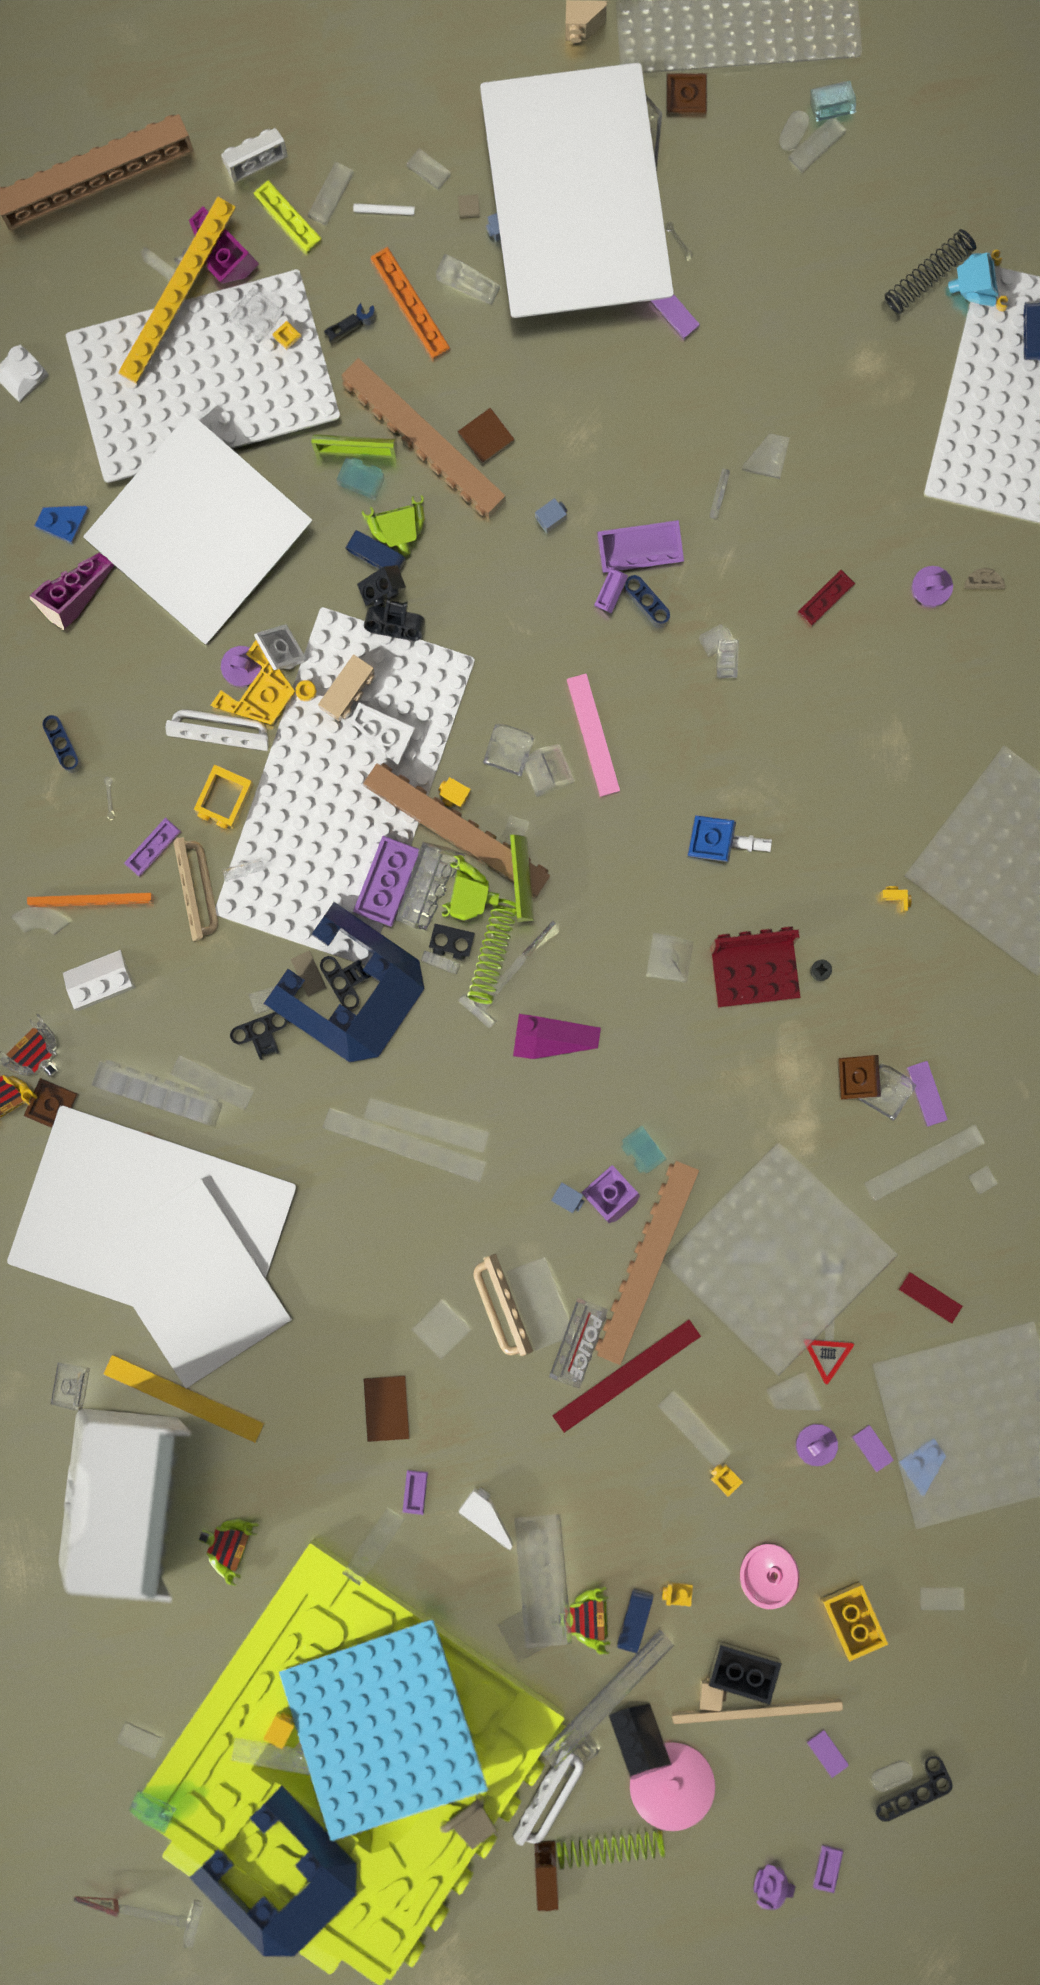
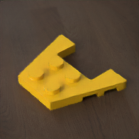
M255 640L246 655L261 665L262 669L240 701H236L221 690L211 706L273 725L296 691L280 669L274 670L271 667L258 642Z

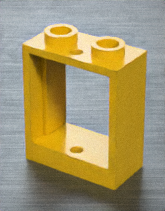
M214 765L194 807V810L198 813L197 817L209 821V819L217 821L216 825L224 829L228 827L234 829L254 785L253 782ZM216 777L243 788L229 819L203 808Z

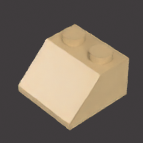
M566 0L565 40L572 43L586 41L605 24L607 1Z

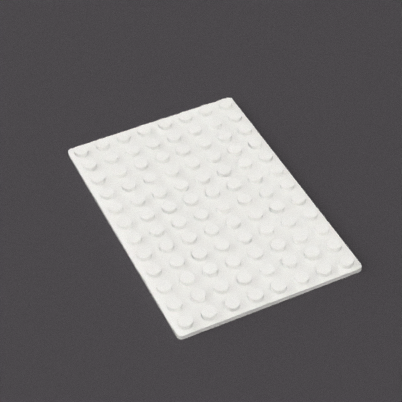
M631 63L482 83L480 89L511 316L519 318L671 298L673 296V286L641 64Z
M995 266L999 295L996 296V299H999L1001 296H1007V303H1000L1007 305L1008 308L1001 312L997 310L996 305L991 307L970 302L924 493L929 497L1040 523V360H1024L1023 340L1024 303L1040 302V277Z
M299 270L289 271L184 300L137 384L119 375L118 371L154 309L78 329L66 334L103 479L106 483L135 476L189 412L231 449L340 418ZM286 321L301 334V338L288 350L272 335Z
M61 1106L53 1124L7 1262L12 1266L132 1306L95 1247L202 1179L266 1278L296 1190V1185L69 1107Z

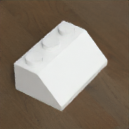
M276 128L264 130L260 136L248 138L241 145L230 147L221 154L223 163L234 183L288 157L285 142Z
M121 950L63 973L66 990L73 1008L77 1011L136 988Z

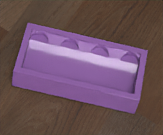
M679 520L597 532L603 573L609 572L611 568L619 571L684 561Z

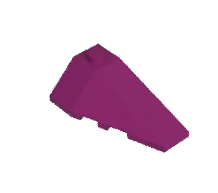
M204 206L189 219L195 236L209 213ZM226 229L222 232L206 261L209 271L222 284L245 279L259 265L254 257Z
M99 552L79 563L78 567L70 572L64 571L60 573L61 576L53 581H50V579L45 581L29 597L49 621L65 629L79 616L114 564Z
M519 1014L513 1056L539 1059L597 1049L601 1028Z

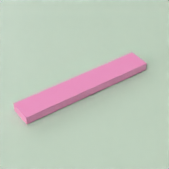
M587 674L568 678V687L599 795L603 797L618 793L620 788Z

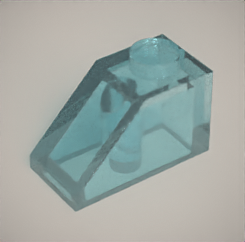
M138 1790L128 1811L145 1825L165 1833L177 1808Z

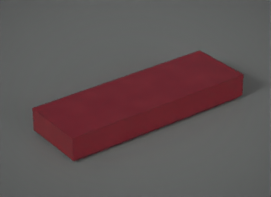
M841 569L797 613L812 627L856 583Z
M911 1272L907 1274L898 1290L951 1324L963 1307Z

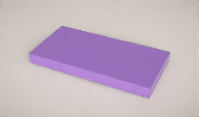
M382 836L353 913L392 927L419 859L421 849Z

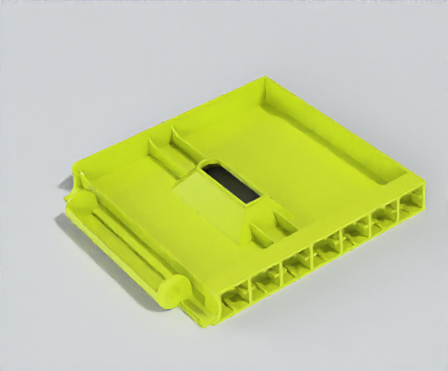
M313 1539L136 1801L139 1806L133 1814L171 1840L162 1858L190 1877L220 1848L234 1863L221 1877L232 1891L250 1909L265 1895L280 1911L308 1882L295 1867V1864L308 1851L279 1820L263 1834L249 1818L283 1785L327 1832L328 1830L306 1758L295 1750V1747L300 1742L296 1726H294L283 1749L263 1740L277 1713L281 1714L284 1712L292 1716L279 1672L430 1621L431 1619ZM435 1623L488 1788L487 1791L478 1793L484 1796L485 1803L483 1808L493 1825L499 1817L508 1823L522 1801L514 1796L515 1792L523 1781L533 1786L545 1767V1764L538 1760L546 1745L556 1750L566 1737L569 1728L562 1724L564 1711ZM477 1794L336 1839L335 1841L357 1863L356 1895L299 1953L328 1974L333 1973L341 1960H343L377 1985H383L387 1978L391 1980L403 1962L412 1968L426 1946L418 1940L427 1926L437 1931L450 1910L442 1902L451 1889L459 1895L464 1891L474 1874L466 1866L475 1853L484 1859L498 1836L492 1834L472 1850L455 1830H451L448 1833H442L440 1830L443 1820L449 1822L475 1801Z

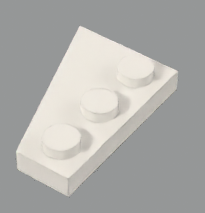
M358 703L350 720L397 766L399 765L415 731L414 727L361 703Z

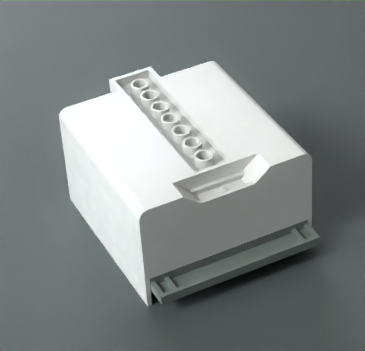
M81 1409L77 1412L71 1461L68 1470L64 1503L65 1512L59 1553V1566L65 1589L69 1593L171 1602L172 1597L162 1579L163 1566H161L160 1557L165 1555V1544L162 1541L163 1534L167 1535L168 1521H166L165 1512L170 1511L171 1499L167 1495L168 1489L172 1490L173 1476L170 1474V1468L175 1467L176 1454L173 1452V1435L190 1436L191 1431L178 1417L94 1409Z

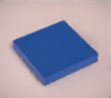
M695 815L688 856L729 862L736 821Z

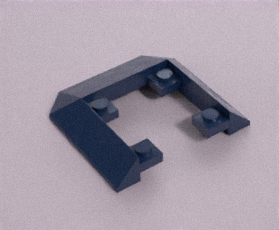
M333 902L311 935L326 946H329L336 934L341 931L373 953L363 971L379 981L359 1013L355 1015L339 1004L329 1020H327L294 997L305 980L290 969L286 970L263 1004L348 1062L379 1057L425 989L420 962L413 955L336 902Z
M281 1785L249 1819L263 1834L279 1820L308 1851L295 1864V1867L308 1882L279 1911L264 1895L250 1909L221 1879L234 1863L220 1848L189 1877L264 1957H295L356 1895L357 1863L335 1840L331 1841L329 1833Z

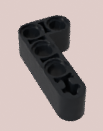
M929 1752L922 1758V1764L928 1777L882 1797L874 1803L873 1810L880 1821H891L951 1792L953 1788L952 1780L938 1754ZM931 1759L938 1760V1765L935 1768L928 1767V1762ZM946 1779L947 1785L944 1788H938V1780ZM920 1788H927L928 1793L926 1796L919 1797L917 1795ZM901 1797H908L909 1800L905 1806L898 1805V1800ZM893 1801L895 1807L897 1808L896 1810L893 1809L892 1804L890 1802ZM882 1806H885L886 1811H887L886 1814H883V1813L881 1812V1811H882V1809H881Z

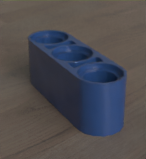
M1040 302L1024 303V360H1040Z
M355 530L345 547L348 552L378 569L384 566L398 565L400 571L406 561V558L357 530Z
M637 575L629 576L625 582V592L655 627L664 628L667 626L670 620L669 609L641 577ZM636 582L640 587L637 590H631L628 585ZM646 597L653 601L649 606L642 603V600ZM663 613L666 615V619L658 621L655 615Z
M55 715L45 717L42 723L43 729L60 765L69 773L78 772L82 763L64 724ZM58 722V727L55 730H49L50 723ZM60 740H66V746L62 749H58V742ZM69 758H75V764L72 767L66 766Z
M633 1589L618 1639V1649L635 1654L638 1653L654 1594Z

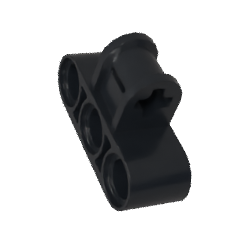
M387 598L386 607L370 606L368 608L363 626L370 633L418 641L423 634L425 619L419 614L407 612V601L401 603Z
M326 956L320 962L322 973L342 1006L349 1011H356L361 1005V1000L354 988L368 981L371 976L363 971L361 960L342 969L334 957ZM328 961L335 962L334 970L326 971L324 968L325 963ZM356 969L358 970L361 977L358 976L357 972L355 971ZM344 979L346 981L345 987L337 989L335 987L336 980ZM349 996L356 998V1004L352 1007H348L345 1004V1000Z
M273 1012L234 1027L230 1032V1039L239 1046L253 1042L259 1059L263 1060L265 1056L280 1053L274 1034L286 1030L289 1026V1021L284 1018V1024L281 1027H276L274 1019L280 1015ZM259 1023L265 1025V1031L262 1034H256L254 1030L255 1026ZM242 1030L245 1032V1039L240 1042L236 1041V1033Z

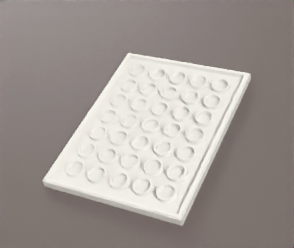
M202 1179L95 1247L185 1388H188L292 1320Z

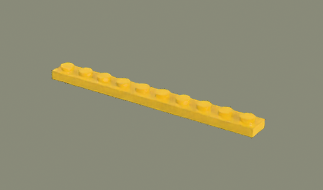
M220 197L216 198L118 371L119 375L137 384L233 215L236 206Z

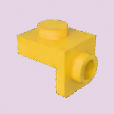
M887 886L886 890L880 892L881 900H901L902 913H906L908 907H911L912 898L911 895H908V890H898V886Z
M719 1464L711 1471L713 1476L710 1479L727 1497L743 1483L726 1464L723 1466Z

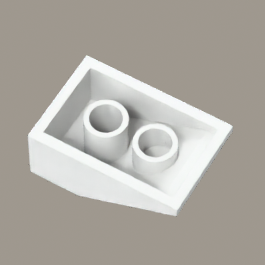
M474 1488L460 1507L459 1513L511 1550L513 1541L492 1500L489 1499L490 1494L482 1488L479 1490Z

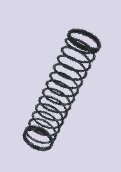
M959 229L957 233H954L953 238H949L947 243L942 244V249H936V254H930V259H925L924 264H919L918 269H913L912 274H907L906 280L901 279L900 285L896 284L894 290L890 289L884 294L887 304L893 311L902 314L904 312L903 306L909 308L906 299L896 291V286H900L907 299L915 303L913 295L902 286V281H906L913 294L921 298L919 290L908 281V276H912L919 289L927 293L925 285L914 276V271L919 272L927 286L933 287L928 276L920 271L919 267L921 265L925 267L926 272L933 281L939 282L934 271L925 264L927 260L931 262L938 275L945 277L941 267L931 260L932 255L937 257L944 270L947 272L951 271L948 263L937 255L938 250L943 252L944 257L953 267L957 266L954 258L947 251L943 250L944 245H947L952 255L959 262H962V256L949 244L950 240H954L957 249L966 257H968L966 249L972 252L977 249L974 239L967 231ZM956 235L958 236L960 242L955 239ZM957 243L965 250L966 254L961 251ZM951 248L959 255L960 259L955 256ZM946 254L953 260L954 264L949 261ZM940 259L946 264L948 269L943 266ZM934 264L940 269V271L942 272V274H940V273L938 272V270L935 268ZM928 269L934 274V276L936 277L937 280H935V279L932 277V275L929 273ZM922 274L927 278V280L930 282L931 285H929V284L926 282V280L923 278ZM916 280L921 283L925 290L920 287ZM911 286L914 287V289L918 292L919 295H917V294L914 292V290L911 288ZM905 291L911 296V298H912L913 300H911V299L908 297V295L905 293ZM899 296L905 301L907 306L902 302ZM892 299H893V300L896 302V304L899 306L900 310H899V309L896 307V305L893 303Z

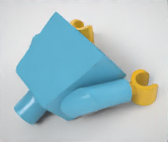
M994 250L991 255L990 253L971 254L962 265L958 266V279L948 282L950 292L960 291L961 295L969 302L991 307L996 305L997 310L1005 311L1008 306L1002 305L1000 302L1007 303V296H1001L999 299H996V296L999 295L995 266H999L1003 258H997L1000 256V251Z

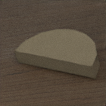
M989 568L975 570L968 576L964 584V589L1006 588L1004 579L995 570Z

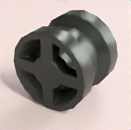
M823 959L814 962L810 969L812 978L816 981L828 979L832 974L831 964Z

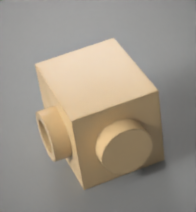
M707 1677L706 1681L701 1680L700 1709L721 1711L722 1701L726 1702L727 1692L709 1687L710 1677Z

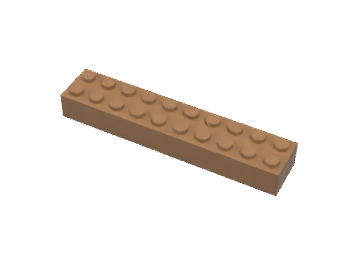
M180 114L169 115L161 122L150 123L140 131H132L126 137L113 139L102 147H94L84 155L73 156L70 161L57 163L49 170L38 171L30 178L19 179L9 187H1L0 214L6 226L10 230L194 151Z

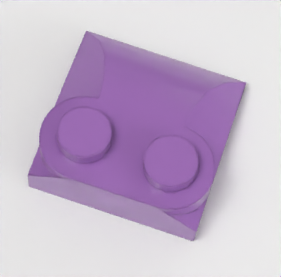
M613 1165L581 1192L608 1223L619 1220L637 1203L640 1197L639 1193Z

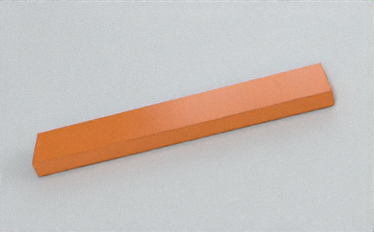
M386 247L371 256L373 264L431 358L434 360L450 351L448 343L389 248Z
M152 893L27 897V904L32 908L145 904L154 902V895Z

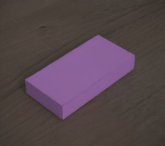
M611 568L594 606L612 613L628 575Z
M870 1425L852 1436L876 1472L894 1461Z
M407 1470L402 1513L424 1514L428 1472Z
M824 1729L806 1741L832 1778L849 1766Z
M822 1844L813 1888L831 1893L835 1892L844 1852L843 1849Z

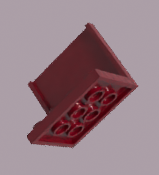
M793 926L782 927L778 932H772V929L760 930V934L753 935L751 931L740 932L739 936L731 937L730 934L718 935L710 947L718 1008L800 999L794 944L800 938L799 929L794 930Z

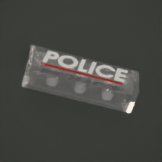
M580 1298L577 1299L549 1375L550 1378L580 1389L603 1323L606 1320L607 1308Z

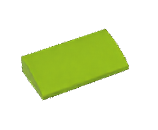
M314 434L311 440L314 451L318 453L396 457V439Z
M515 834L510 835L517 921H534L527 837Z

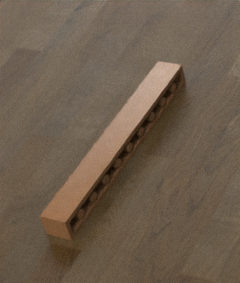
M359 358L341 375L343 386L349 392L354 391L358 395L357 399L364 406L368 404L373 409L372 413L379 420L383 418L387 422L386 426L393 433L398 432L402 436L401 440L405 445L415 448L417 450L415 453L421 460L424 461L426 459L431 463V469L438 475L441 473L451 488L456 487L460 491V496L466 502L471 501L475 505V510L481 516L485 514L490 518L506 501V496Z
M384 763L381 765L375 764L363 783L365 788L514 884L511 845L506 842L501 844L495 840L497 837L487 830L484 833L478 829L479 825L469 819L467 822L461 818L462 814L454 808H451V810L444 807L445 803L437 797L430 798L426 795L427 791L420 786L413 787L409 784L410 780L401 774L396 776L392 773L393 769ZM529 858L532 896L537 898L551 875L547 874L548 869L540 864L535 866L530 862L531 859Z
M675 1161L674 1165L670 1163L666 1175L669 1176L667 1183H662L658 1195H661L659 1203L654 1202L650 1212L653 1215L651 1222H646L642 1231L646 1235L643 1242L638 1241L634 1253H637L635 1262L630 1261L626 1271L630 1273L627 1281H622L618 1290L622 1293L620 1299L614 1300L610 1310L614 1312L611 1320H606L603 1331H606L603 1339L599 1338L596 1344L597 1356L621 1365L699 1173L698 1169Z

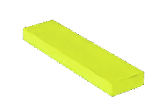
M269 180L253 193L306 253L310 252L322 241V238Z

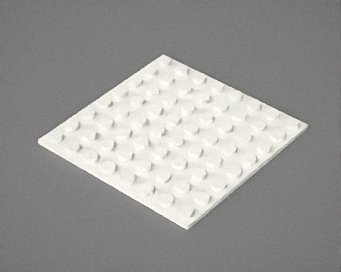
M189 412L83 537L207 645L313 520Z

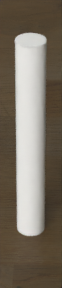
M354 204V212L414 215L415 207Z

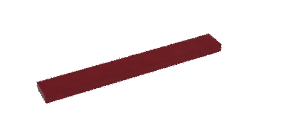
M688 1319L552 1415L565 1433L696 1341L701 1335L690 1319Z

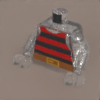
M36 1014L38 1019H40L39 1022L34 1023L30 1019L33 1028L6 1055L0 1050L2 1055L0 1065L3 1064L4 1067L13 1073L25 1076L37 1075L43 1071L50 1078L58 1071V1068L51 1062L57 1055L55 1052L57 1045L54 1033L43 1023L41 1015Z

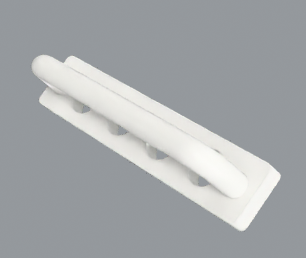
M185 709L177 711L173 715L172 721L167 720L165 726L166 734L173 737L267 751L269 746L268 736H266L267 728L265 724L257 720ZM191 718L256 728L259 730V734L182 723L180 719Z
M563 1745L514 1830L513 1837L517 1844L523 1846L525 1841L533 1844L539 1843L546 1837L582 1775L584 1763L582 1759L574 1755L570 1746ZM569 1764H574L576 1767L539 1832L536 1835L530 1834Z

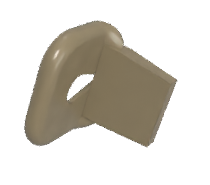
M477 1794L475 1801L449 1822L443 1820L440 1825L441 1832L448 1833L451 1830H455L472 1850L495 1833L496 1828L483 1808L485 1803L484 1796Z

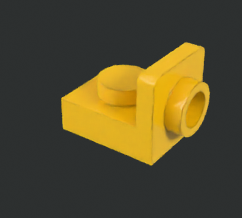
M667 1582V1587H663L662 1600H666L667 1606L680 1605L691 1607L693 1584Z

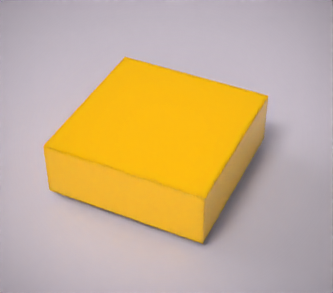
M288 321L283 323L272 334L286 350L301 338V334Z

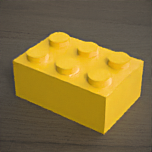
M860 1582L821 1599L849 1662L888 1645L867 1594Z

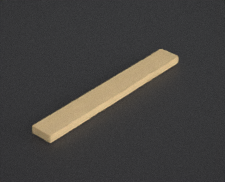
M841 1699L722 1708L721 1711L672 1712V1721L674 1724L832 1712L842 1711L843 1704Z

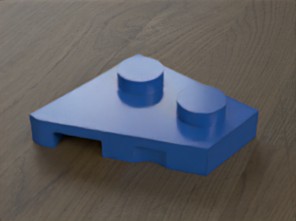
M87 506L43 507L34 526L73 544L89 508Z

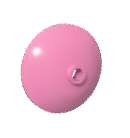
M765 1544L754 1548L747 1554L741 1566L740 1580L744 1593L752 1603L764 1609H776L785 1606L794 1598L799 1587L800 1575L794 1557L786 1549L774 1544ZM775 1572L778 1574L777 1580L774 1578Z

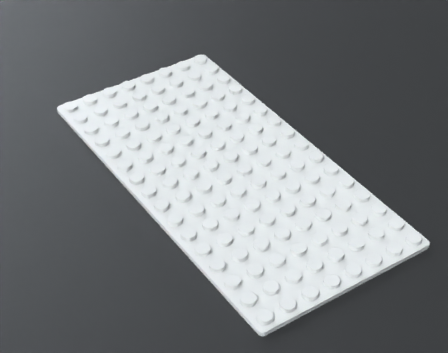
M321 608L304 653L306 660L301 663L293 688L296 690L299 682L303 680L311 681L316 687V696L313 700L304 702L297 697L295 692L285 707L215 909L219 917L352 962L361 960V965L366 966L373 953L341 931L336 934L329 946H326L311 934L333 902H336L381 933L384 924L355 914L353 910L382 836L411 846L419 822L365 788L363 783L376 763L379 765L384 763L393 769V774L405 776L410 780V785L415 788L417 785L427 791L426 795H429L474 665V658L423 640L409 641L370 633L365 630L363 620L327 608ZM354 654L374 668L375 678L369 686L365 685L362 690L364 693L358 702L354 701L350 708L352 710L346 719L342 718L339 722L321 710L318 704ZM358 703L415 728L398 766L350 722Z

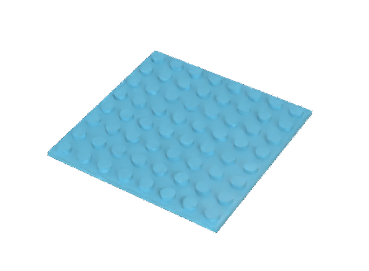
M434 1620L279 1672L331 1841L488 1790Z

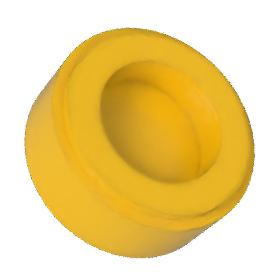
M308 680L299 682L295 690L297 697L304 702L313 700L317 693L315 685Z

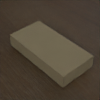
M310 951L291 959L297 975L305 980L302 985L308 997L327 989Z

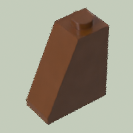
M556 1841L534 1843L537 1911L549 1912L559 1910Z

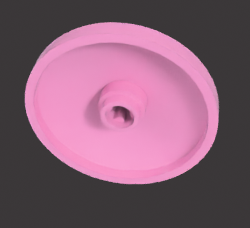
M664 1743L672 1765L639 1778L630 1779L631 1798L638 1813L651 1825L668 1831L684 1830L698 1823L709 1811L715 1795L714 1775L707 1760L692 1747L681 1743Z

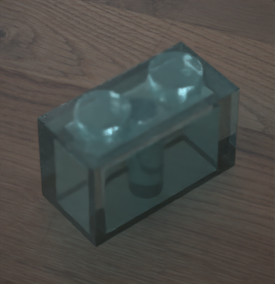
M850 81L810 90V104L816 122L856 113V97Z
M346 458L336 481L341 487L376 500L385 478L380 468L372 465L370 467L365 466L361 460L356 458Z
M640 1126L621 1140L623 1143L621 1148L627 1156H633L636 1160L633 1164L640 1173L644 1171L647 1174L666 1160V1157L643 1126Z

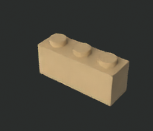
M353 654L319 702V708L339 722L342 718L346 719L352 710L350 708L354 701L358 702L364 693L362 690L365 685L369 686L374 680V668Z

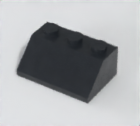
M719 1641L708 1686L770 1705L782 1663L779 1659Z
M650 1703L629 1707L608 1715L631 1780L672 1765Z

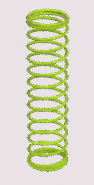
M499 898L498 903L510 904L515 908L505 907L500 904L496 907L493 905L494 909L490 912L492 917L488 919L490 924L486 926L488 932L484 934L486 939L482 941L484 947L480 948L482 954L478 956L480 962L476 963L478 969L474 971L476 977L472 978L473 985L469 987L471 991L467 994L471 1000L483 1004L493 1003L494 996L473 991L471 988L472 986H477L487 991H496L494 987L476 984L473 980L479 978L491 984H498V981L495 979L478 976L476 971H482L492 976H500V973L479 968L478 964L483 963L496 969L503 968L500 964L482 961L480 956H486L496 961L505 960L498 955L485 954L482 952V949L487 948L500 954L507 953L502 948L486 946L484 944V941L489 940L500 946H509L503 940L491 939L486 936L487 933H491L501 938H511L506 933L488 929L489 926L493 925L504 931H513L507 925L490 921L491 918H496L508 924L515 923L513 919L495 916L492 913L497 910L508 916H517V913H515L517 911L516 903L507 899ZM500 918L507 919V920H510V921H512V922H508V921L502 920V919H500ZM472 995H477L483 998H487L489 1000L479 999Z
M655 1830L653 1832V1850L647 1831L645 1832V1852L641 1835L638 1832L637 1854L633 1837L629 1833V1857L622 1834L620 1836V1855L614 1835L612 1836V1857L607 1837H604V1859L599 1839L596 1837V1862L589 1838L587 1840V1860L582 1840H579V1862L574 1842L571 1841V1864L566 1843L563 1841L561 1847V1842H557L559 1869H564L565 1852L569 1868L572 1869L573 1850L577 1866L580 1868L581 1848L585 1864L588 1867L589 1845L595 1866L598 1863V1847L602 1863L605 1865L606 1845L612 1864L614 1863V1843L619 1862L621 1863L622 1840L628 1862L631 1860V1842L635 1859L639 1860V1840L645 1860L647 1859V1838L652 1858L655 1859V1835L660 1856L665 1858L662 1830H658V1835Z

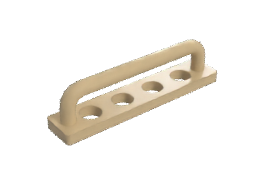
M181 837L174 841V848L192 941H199L204 935H209L216 931L218 919L203 846L196 841H184V837ZM186 849H194L197 854L210 921L208 927L201 928Z
M493 1254L485 1257L484 1262L479 1263L475 1267L473 1275L500 1348L507 1355H527L533 1352L497 1255ZM486 1269L489 1271L517 1346L510 1347L507 1343L482 1277V1271Z

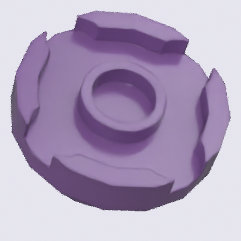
M928 566L917 572L912 581L911 589L914 598L922 603L923 606L934 608L943 605L949 599L953 591V581L949 573L943 568Z
M246 646L231 648L224 654L221 660L222 675L228 683L235 687L244 688L247 685H251L262 669L261 665L246 655L250 649Z
M811 1424L799 1432L796 1440V1450L799 1457L805 1463L812 1466H823L835 1458L838 1451V1440L835 1433L829 1427L822 1424Z
M766 1865L764 1870H759L754 1882V1893H758L759 1900L756 1901L761 1908L776 1910L782 1906L786 1897H794L796 1886L788 1883L786 1874L780 1867Z

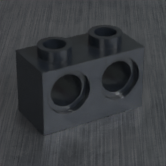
M398 565L384 566L357 583L365 606H383L386 604L387 598L393 599L400 595L399 592L406 588Z
M435 923L429 949L433 950L432 954L444 956L447 953L453 955V959L465 961V958L470 959L475 933ZM445 936L448 941L444 946H439L436 944L437 937ZM460 940H464L468 944L464 951H459L456 948V944Z

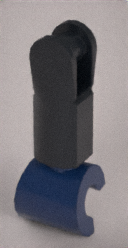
M360 303L356 309L357 315L352 313L340 322L326 328L324 334L330 338L329 342L331 344L336 343L346 334L361 326L360 322L364 325L375 323L377 313L374 306L372 305L369 308V312L365 314L364 308ZM340 328L341 331L336 334L335 331Z

